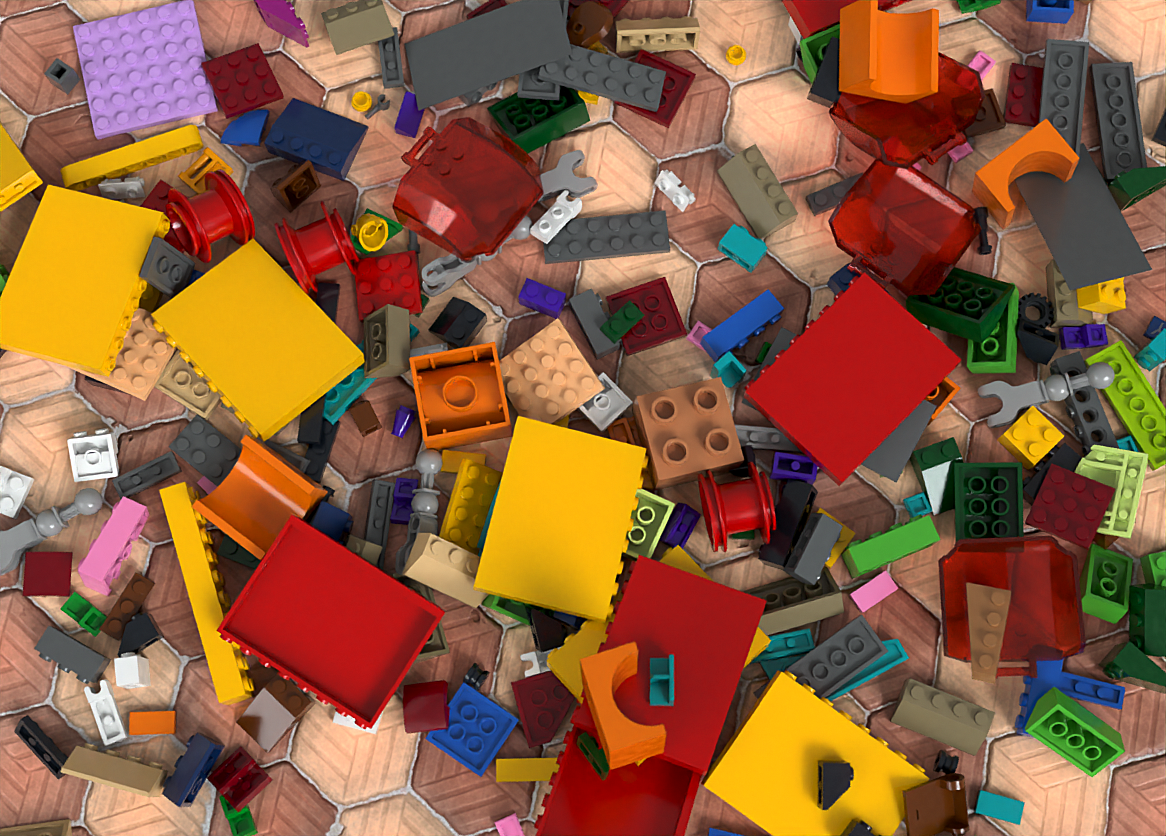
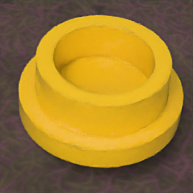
M733 45L728 48L726 59L732 65H741L746 59V51L740 45Z
M360 91L353 95L351 104L356 111L365 112L370 109L372 99L368 93Z

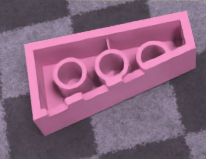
M124 496L120 502L114 505L110 519L103 523L101 533L97 539L92 541L88 555L79 562L78 573L85 587L109 597L112 591L109 586L113 578L118 579L121 573L119 571L121 562L128 559L132 550L131 542L132 540L137 541L149 517L146 506Z

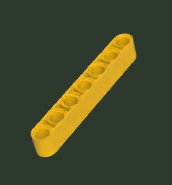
M188 125L67 165L60 170L65 189L80 191L101 184V181H105V179H115L199 151L204 145L198 127L196 125Z

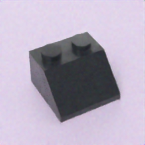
M453 297L428 331L445 343L447 342L454 349L469 347L486 324L487 316L471 303Z

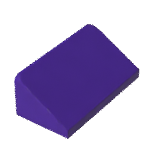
M405 92L394 129L396 134L416 138L425 109L418 110L416 96L411 92Z
M677 503L659 541L673 549L677 545L683 549L701 514L687 504Z

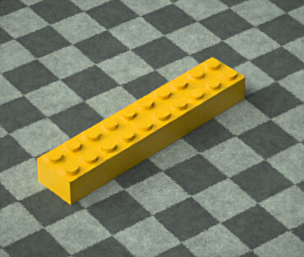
M186 482L160 489V495L218 701L221 704L232 705L253 698V691L256 690L253 679L248 677L249 663L246 656H242V652L239 650L240 645L235 642L228 643L220 638L221 633L216 631L229 612L231 600L228 593H224L223 585H225V579L223 574L218 572L217 565L219 564L217 553L212 551L211 544L214 542L210 531L207 532L206 530L207 518L191 507L197 499H201L198 490L195 491L194 487H191Z

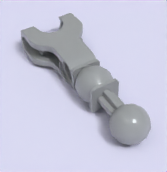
M576 150L562 155L555 169L530 179V183L526 181L519 182L513 189L509 187V194L495 200L490 197H481L473 206V214L478 221L491 223L497 218L499 211L514 206L515 210L519 211V207H531L536 200L539 203L561 195L565 190L568 191V196L581 198L594 192L598 184L594 177L579 178L574 175L573 170L581 166L585 159L583 152Z
M515 214L508 220L507 228L494 235L490 230L488 235L478 236L473 244L470 243L469 246L462 247L446 257L437 258L422 269L424 293L431 297L441 294L449 289L458 279L472 271L477 264L481 265L482 261L492 260L497 255V252L499 254L502 253V245L513 238L518 240L528 238L530 228L533 226L531 219L526 214ZM465 256H470L473 259L469 262H466L462 258ZM438 284L436 289L428 288V285L435 286Z
M1096 362L1090 365L1086 373L1073 377H1068L1067 372L1064 373V376L1054 374L1047 377L1044 382L1042 379L1015 387L1003 381H995L980 386L977 391L978 395L982 398L996 397L1002 401L1003 407L1001 411L987 419L989 428H998L1012 424L1022 410L1048 403L1049 400L1061 401L1069 394L1073 396L1074 389L1088 385L1097 389H1105L1113 383L1115 374L1109 364Z
M434 449L421 451L415 461L418 471L422 474L421 487L412 490V493L416 495L411 503L414 513L410 514L407 541L396 553L395 569L399 575L403 573L418 533H432L437 536L438 516L434 514L439 507L436 496L440 495V491L433 490L434 475L441 470L443 461L439 452Z
M93 488L82 489L76 494L74 502L62 509L53 506L51 507L52 509L40 512L36 519L31 518L7 531L0 530V576L14 570L25 551L40 544L47 537L57 535L62 531L63 527L68 528L69 524L67 521L80 513L83 515L96 514L103 504L101 494Z

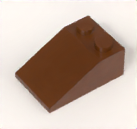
M309 160L301 161L298 165H293L283 178H279L273 183L270 189L274 197L291 213L320 188L321 184L312 163Z
M276 674L260 691L236 723L269 753L316 703L303 690L298 688L291 679L286 680Z

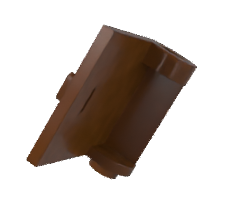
M959 773L945 774L903 791L907 836H934L944 831L951 833L953 836H963L969 831L964 775Z

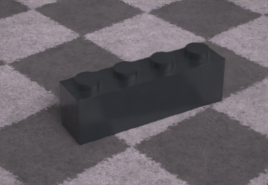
M788 478L787 484L782 487V497L779 504L774 508L776 530L770 529L769 544L764 542L758 552V559L764 565L784 570L815 502L818 491L813 485Z

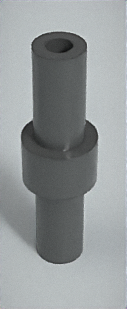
M412 227L409 228V244L407 247L408 251L415 250L417 252L419 270L418 254L420 253V244H418L417 228Z

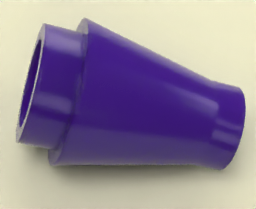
M400 405L399 410L396 409L391 434L403 438L416 419L414 417L416 411Z

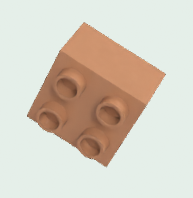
M721 377L636 396L632 413L641 446L647 448L645 455L649 456L647 468L653 491L698 481V474L702 473L706 477L707 470L712 472L713 477L730 473L729 470L737 469L743 463V453Z

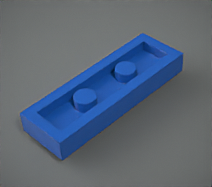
M1061 671L1058 690L1070 698L1121 710L1126 687Z

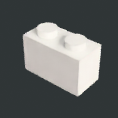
M135 652L121 654V658L114 659L116 686L126 689L151 686L148 659L141 657V654L135 655Z

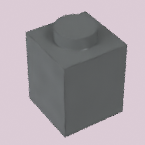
M58 58L44 73L52 85L67 95L80 81L74 69Z

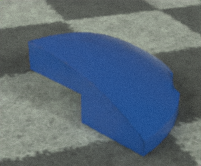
M254 110L244 113L228 125L220 142L235 146H241L242 144L260 146L263 130L266 131L270 111Z

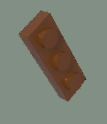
M135 572L99 630L119 641L124 634L126 624L132 621L131 618L136 615L155 583Z

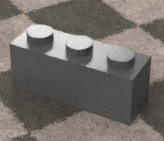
M589 289L570 298L569 306L596 360L619 350V342L622 340L620 339L614 344L600 330V327L611 317L608 312L603 311L601 307L603 302L599 294H594L593 290Z
M811 513L783 571L802 583L815 585L816 581L821 577V570L825 562L831 556L834 544L840 538L843 526L823 513Z
M52 626L47 627L34 648L40 652L39 657L48 662L56 661L59 663L57 666L59 669L67 673L73 671L78 674L76 678L85 684H88L89 681L97 683L111 659Z

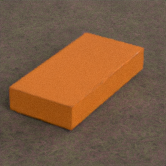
M176 711L130 712L129 735L176 734Z

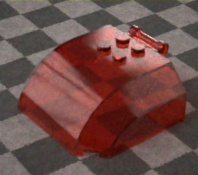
M938 52L937 93L904 104L842 92L837 103L834 102L833 107L830 108L829 114L838 129L854 146L883 164L908 169L923 158L930 165H934L940 157L958 145L962 146L965 144L967 139L962 131L973 125L985 98L980 74L977 70Z
M470 117L452 119L440 134L427 126L423 131L424 134L415 145L401 156L402 161L411 166V168L401 178L392 206L398 222L464 261L470 260L472 256L494 255L544 194L539 166L512 140ZM432 140V144L426 149V151L420 156V158L418 160L415 159L416 155L422 150V148L428 143V141Z
M876 158L840 200L828 220L837 247L854 258L847 267L848 270L851 272L855 271L859 275L865 272L884 290L890 283L906 295L935 294L981 231L979 223H975L973 219L975 212L971 205L903 159L885 162L884 158ZM862 265L866 266L868 269H870L871 271H873L874 273H876L877 275H879V276H880L881 278H883L884 280H882V279H880L879 277H877L875 274H873L872 272H870L869 270H867V269H866L865 267H863Z
M1053 536L959 539L954 544V548L946 556L943 555L938 560L943 653L945 657L971 663L966 582L1011 591V602L999 662L1029 661V667H998L996 679L1001 676H1030V678H1037L1036 661H1059L1084 653L1086 639L1077 555L1072 551H1067L1058 544V540Z

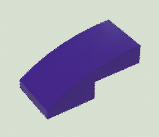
M1086 324L1082 327H1062L1058 329L1062 350L1108 345L1105 324Z
M397 477L390 518L392 524H409L410 514L414 513L411 503L416 494H413L412 490L418 489L417 479Z

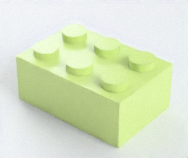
M637 489L635 497H638L639 501L636 511L632 510L630 518L634 519L631 532L627 531L625 539L629 540L627 551L621 554V556L632 561H637L639 555L652 558L675 506V503L643 489Z

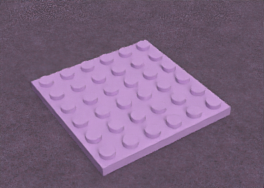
M193 0L179 1L73 26L94 133L97 139L218 111L215 95L201 67V63L207 61Z

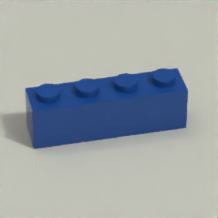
M768 289L703 336L700 344L716 363L729 351L732 353L737 347L741 349L749 343L748 339L753 335L755 337L761 335L766 330L764 327L768 324L774 325L782 318L781 314L784 307Z
M1042 645L1033 646L1029 650L1027 655L1029 668L1028 671H1025L1023 677L1025 690L1024 693H1021L1019 699L1021 712L1015 720L1017 734L1035 738L1025 731V726L1038 699L1053 687L1058 689L1065 651Z

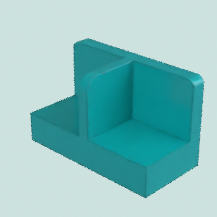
M729 351L713 364L710 376L712 379L721 377L723 384L727 388H731L737 382L741 383L747 370Z
M669 654V658H650V706H673L674 654Z

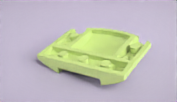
M1093 445L1090 448L1092 451L1079 462L1075 473L1115 488V493L1097 532L1131 539L1149 455Z

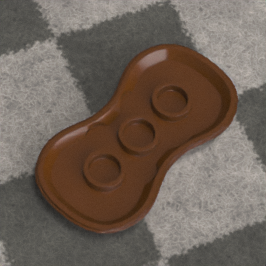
M587 1L579 5L566 26L570 44L588 49L609 33L613 25V15L605 5L597 1Z

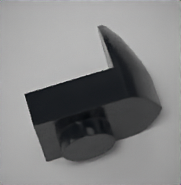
M752 445L741 447L744 461L739 468L729 470L731 474L747 478L748 463L752 461L756 466V457Z

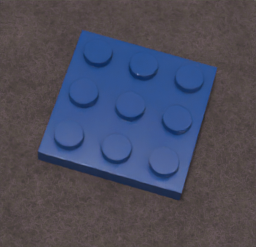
M463 682L448 704L450 707L448 729L430 731L425 739L482 777L519 719Z

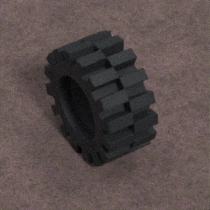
M1040 293L1024 295L1019 299L1018 321L1023 319L1045 329L1054 317V314H1052L1054 307L1050 308L1052 305L1051 301L1047 303L1045 301L1047 297L1041 298ZM1027 307H1036L1040 311V318L1035 321L1028 319L1025 314Z

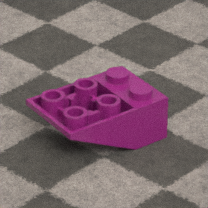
M253 0L259 14L269 28L306 48L309 47L307 41L309 35L305 30L306 26L300 17L297 18L296 11L290 1Z

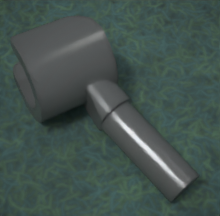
M385 94L378 96V104L365 115L367 120L377 111L389 108L390 100L382 103L385 99Z

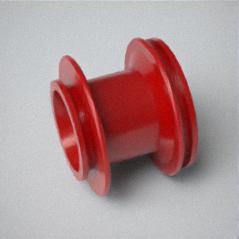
M221 169L214 172L208 171L204 179L206 191L189 199L175 188H171L168 191L166 214L170 220V226L183 249L189 255L196 256L204 263L211 261V243L229 235L233 241L243 246L255 237V225L248 204L233 179Z
M321 201L320 204L325 217L297 230L293 229L284 217L282 218L283 225L280 226L278 222L274 224L286 257L306 294L310 293V288L314 292H318L316 275L346 262L351 273L356 276L351 260L360 261L337 209L334 208L333 213L330 214L324 201Z
M752 461L748 463L749 479L717 485L710 470H707L706 477L702 473L698 474L700 501L713 552H717L718 547H721L723 552L727 551V536L729 534L759 529L763 541L769 544L770 529L776 530L775 509L768 479L764 471L759 472L758 475L756 466Z

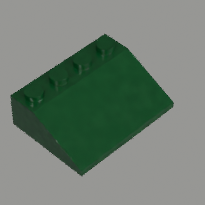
M562 85L560 86L559 100L519 98L518 92L487 108L501 134L518 159L590 121L584 100L574 89Z
M940 263L905 300L906 308L910 314L924 325L983 343L994 331L1015 289V285Z
M1022 462L954 463L956 551H1024Z

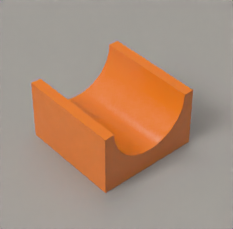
M858 0L841 8L839 91L904 104L937 93L939 10L932 8L916 13H888L878 10V0Z
M1045 119L975 173L972 192L982 205L987 207L988 212L1004 230L1010 225L1015 206L1009 196L1008 187L1016 178L1028 172L1042 171L1055 175L1065 183L1071 179L1080 158L1052 124Z
M495 342L409 358L422 434L427 449L440 451L513 436Z
M245 435L240 441L243 445L241 455L229 475L213 492L202 499H197L191 507L262 561L290 516L295 514L307 521L328 491L263 441Z
M635 642L580 659L581 682L610 770L664 753L666 739L664 725L644 726L634 723L619 711L613 700L619 685L628 677L637 674L638 649Z

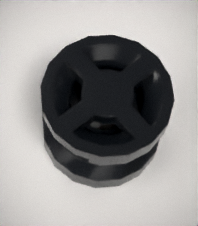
M474 663L465 675L463 682L472 684L474 689L478 691L488 678L490 672L483 671L477 663Z
M940 750L935 759L933 771L937 773L944 772L945 774L955 773L959 756L954 755L952 757L947 755L946 751Z

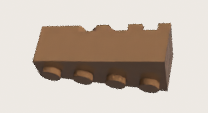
M966 582L972 679L995 684L1011 602V591Z

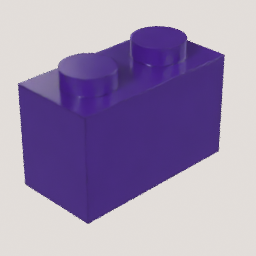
M526 278L518 296L520 305L555 319H559L566 303L565 293Z
M775 452L772 458L770 479L788 481V478L813 485L816 480L818 466L806 456Z

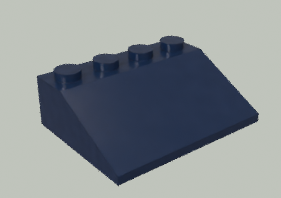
M293 98L272 125L264 144L268 152L297 164L301 161L309 160L315 171L345 181L369 127Z

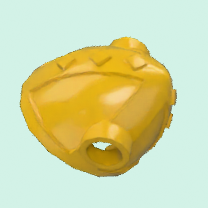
M367 213L361 215L356 224L351 226V233L358 238L359 243L367 251H377L387 240L388 225L383 218Z

